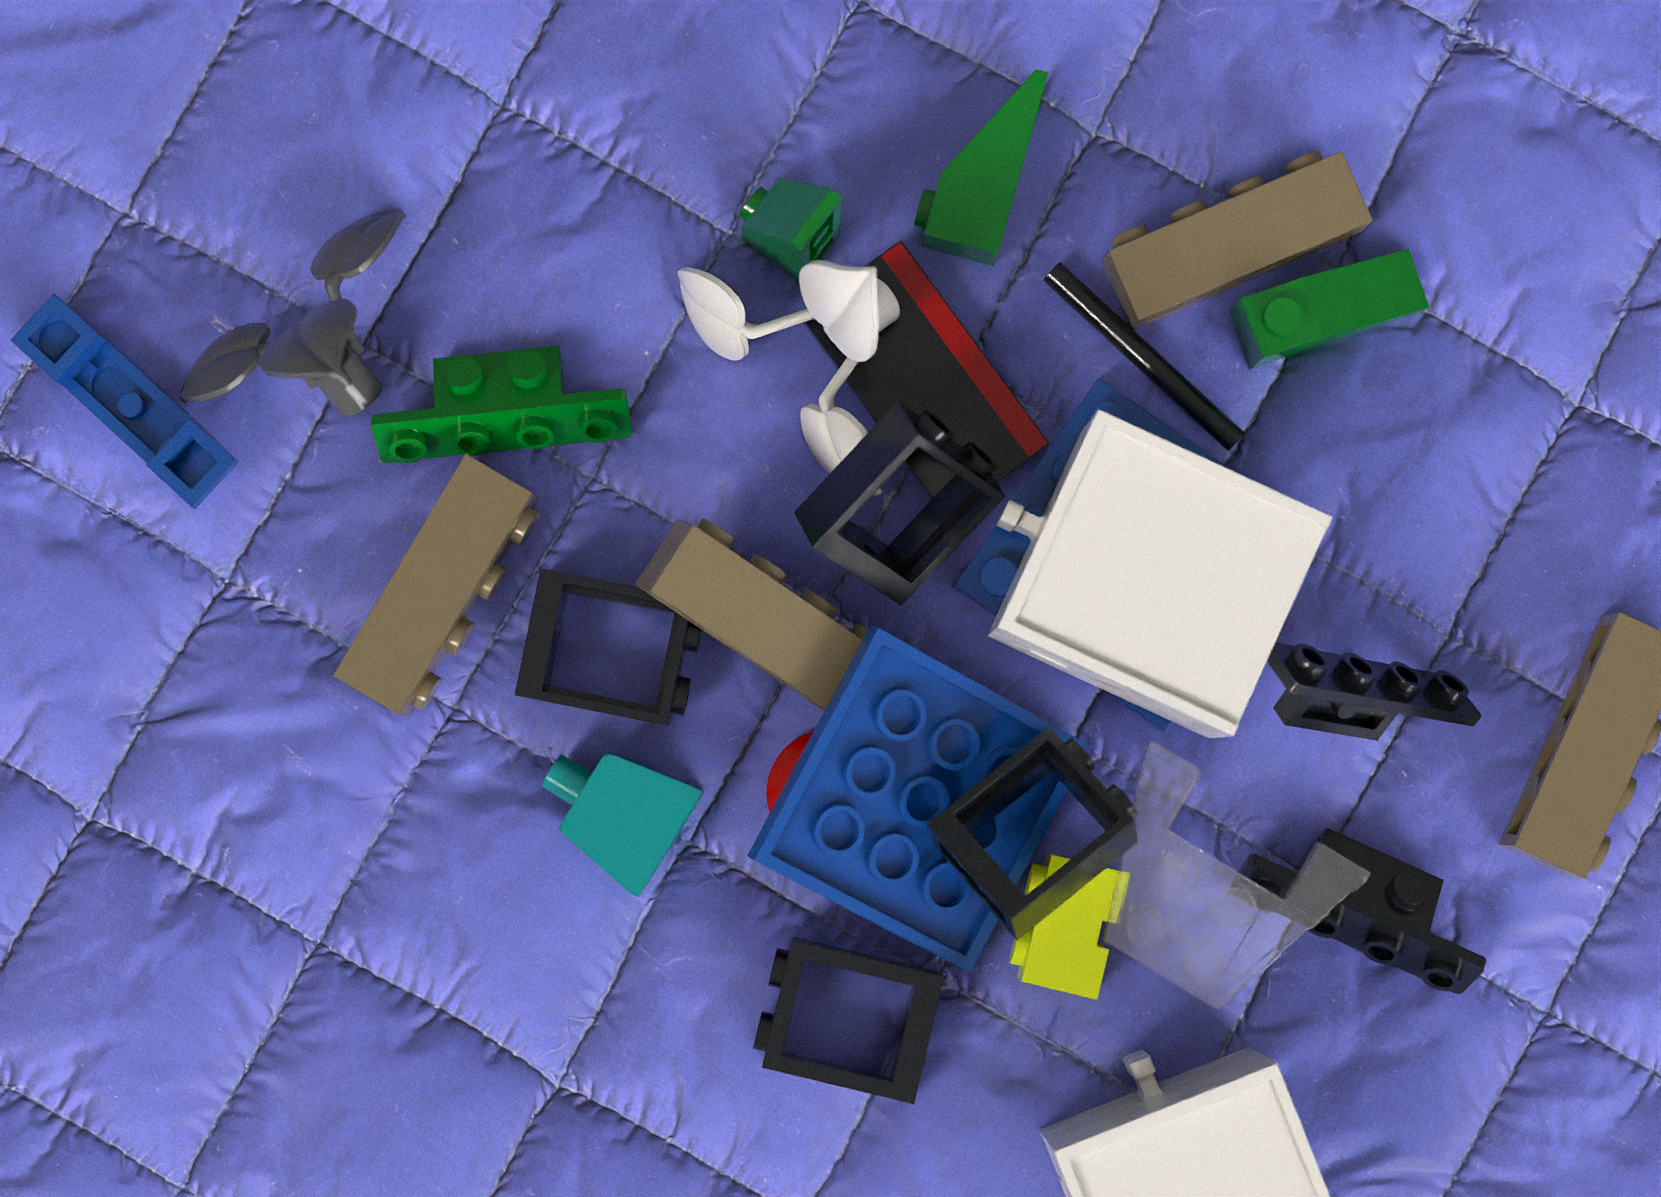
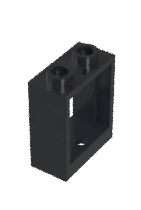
M897 401L795 510L794 514L812 548L901 606L1006 497L992 475L997 466L973 442L968 441L962 447L952 440L954 435L951 430L930 411L924 410L919 416ZM917 447H920L956 474L889 545H886L849 519Z
M540 568L515 696L670 726L673 714L683 716L685 714L691 678L680 675L685 651L697 653L702 629L638 587ZM568 594L674 614L656 707L549 686Z
M1050 727L1046 728L927 823L934 847L1016 940H1019L1138 843L1134 819L1138 812L1131 800L1115 784L1106 789L1091 773L1095 769V765L1086 751L1072 738L1064 743ZM1052 772L1103 827L1105 832L1025 896L972 835Z
M793 936L790 950L776 949L768 986L780 988L775 1013L761 1012L753 1049L765 1052L762 1068L914 1104L944 975L940 971ZM804 960L912 985L890 1077L782 1052Z

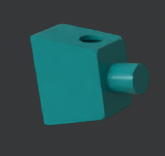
M605 752L593 773L561 754L541 787L572 805L558 828L560 832L623 888L637 898L644 892L704 794V791L696 786L611 752Z

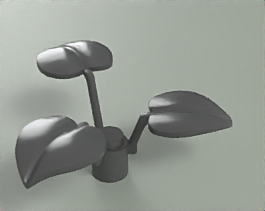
M399 210L363 218L346 226L328 239L312 261L310 273L316 280L326 279L324 286L330 302L314 308L301 322L296 323L293 328L282 332L271 342H266L271 330L265 323L246 324L220 336L206 348L193 364L184 381L179 397L180 400L186 404L187 400L200 402L226 394L243 382L259 364L261 370L269 376L304 379L311 389L319 387L344 417L353 416L370 406L381 393L382 384L360 357L365 348L358 341L353 330L357 309L350 300L342 299L340 285L344 278H352L361 274L376 261L391 241L402 220L406 218L404 212Z

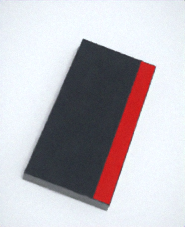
M901 240L864 266L877 269V278L891 289L900 308L899 318L878 333L875 354L867 361L858 362L845 380L876 424L897 401L919 416L924 410H928L951 430L954 435L952 440L962 447L968 441L973 442L994 461L997 469L992 475L997 483L1049 446V441ZM816 319L803 322L838 370L847 357L825 333L823 325ZM917 447L904 461L931 499L956 474L920 447Z

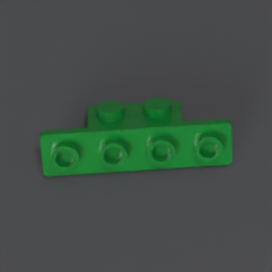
M559 346L434 358V408L381 413L371 416V430L380 460L384 463H412L421 459L465 454L477 456L488 452L526 448L535 450L547 446L583 442L602 443L611 439L629 438L632 436L627 394L624 389L564 394L563 364Z

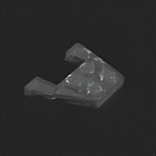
M1152 740L1148 742L1144 749L1133 799V805L1138 812V815L1134 817L1138 843L1121 856L1103 941L1212 1008L1219 1010L1281 956V953L1307 930L1314 928L1329 915V911L1367 882L1371 873L1326 845L1315 843L1283 899L1266 890L1169 830L1203 771Z

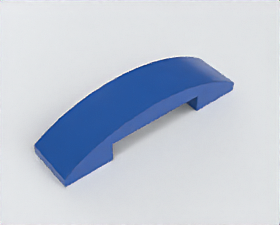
M53 293L11 338V341L55 382L65 387L147 463L146 466L192 508L196 509L238 464V461L185 409L56 294Z

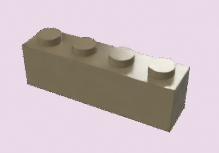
M1320 151L1311 152L1288 163L1285 166L1287 172L1285 176L1266 184L1262 175L1252 177L1227 190L1230 199L1207 208L1205 201L1199 200L1171 213L1169 217L1172 224L1151 233L1146 224L1140 225L1114 237L1111 240L1114 248L1108 250L1102 265L1129 326L1135 330L1360 234L1373 220L1343 152L1341 151L1323 159Z
M465 454L333 676L398 715L409 716L414 707L423 711L441 683L442 678L434 673L447 652L456 656L473 630L474 622L467 618L478 599L482 597L487 601L490 600L501 584L507 568L501 565L500 562L512 542L521 546L536 525L540 513L535 511L533 507L538 498L529 490Z
M702 518L699 524L695 526L694 524L676 520L634 585L825 711L868 629L855 623L852 630L849 631L832 619L838 609L808 589H805L800 597L781 584L787 574L761 556L753 554L750 561H746L729 549L735 539L710 521Z
M1621 612L1601 615L1499 842L1500 846L1572 878L1586 879L1589 870L1595 872L1601 866L1611 843V838L1605 834L1615 812L1622 813L1634 795L1637 780L1631 776L1641 754L1648 755L1661 734V720L1657 719L1661 711L1660 630Z

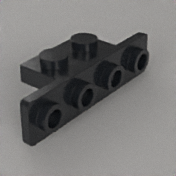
M1275 642L1267 659V662L1286 688L1273 709L1284 725L1378 741L1398 713L1472 727L1482 717L1481 713L1467 697L1469 694L1467 686L1459 678L1447 671L1438 670L1434 673L1413 669L1396 661L1387 664L1366 660L1354 653L1340 655L1324 652L1303 643L1293 646Z
M1326 828L1317 839L1306 876L1257 854H1250L1231 879L1228 890L1244 898L1254 908L1266 912H1275L1304 925L1309 932L1316 936L1333 938L1363 952L1367 958L1376 963L1393 965L1421 978L1424 983L1434 989L1462 994L1484 972L1487 961L1484 956L1430 933L1443 879L1329 828Z

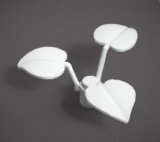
M823 260L811 261L802 267L799 273L800 290L807 309L758 325L745 321L743 303L736 293L722 280L705 271L691 267H683L677 271L683 302L695 330L710 349L726 359L734 361L745 357L749 352L747 338H759L812 319H816L823 325L825 333L847 358L819 397L820 406L809 403L801 409L800 415L802 431L810 451L820 465L830 474L868 433L865 427L852 414L843 408L835 407V395L857 363L867 361L875 354L878 333L896 321L900 315L898 301L891 289L877 278V269L875 267H848ZM879 487L872 496H879L884 491Z

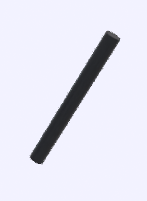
M1061 262L1044 278L1043 281L1227 451L1245 434L1239 426Z

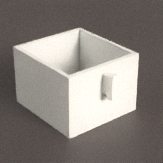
M1098 409L1081 431L1042 517L1023 510L1024 506L1012 500L1007 502L996 526L1009 532L1015 530L1028 536L1031 542L987 636L1206 738L1234 736L1241 716L1333 517Z
M1250 1046L1158 1083L1153 1074L1156 1072L1151 1056L1144 1050L1136 1051L1124 1056L1122 1059L1128 1073L1134 1078L1138 1091L1040 1129L1065 1197H1330L1278 1064Z

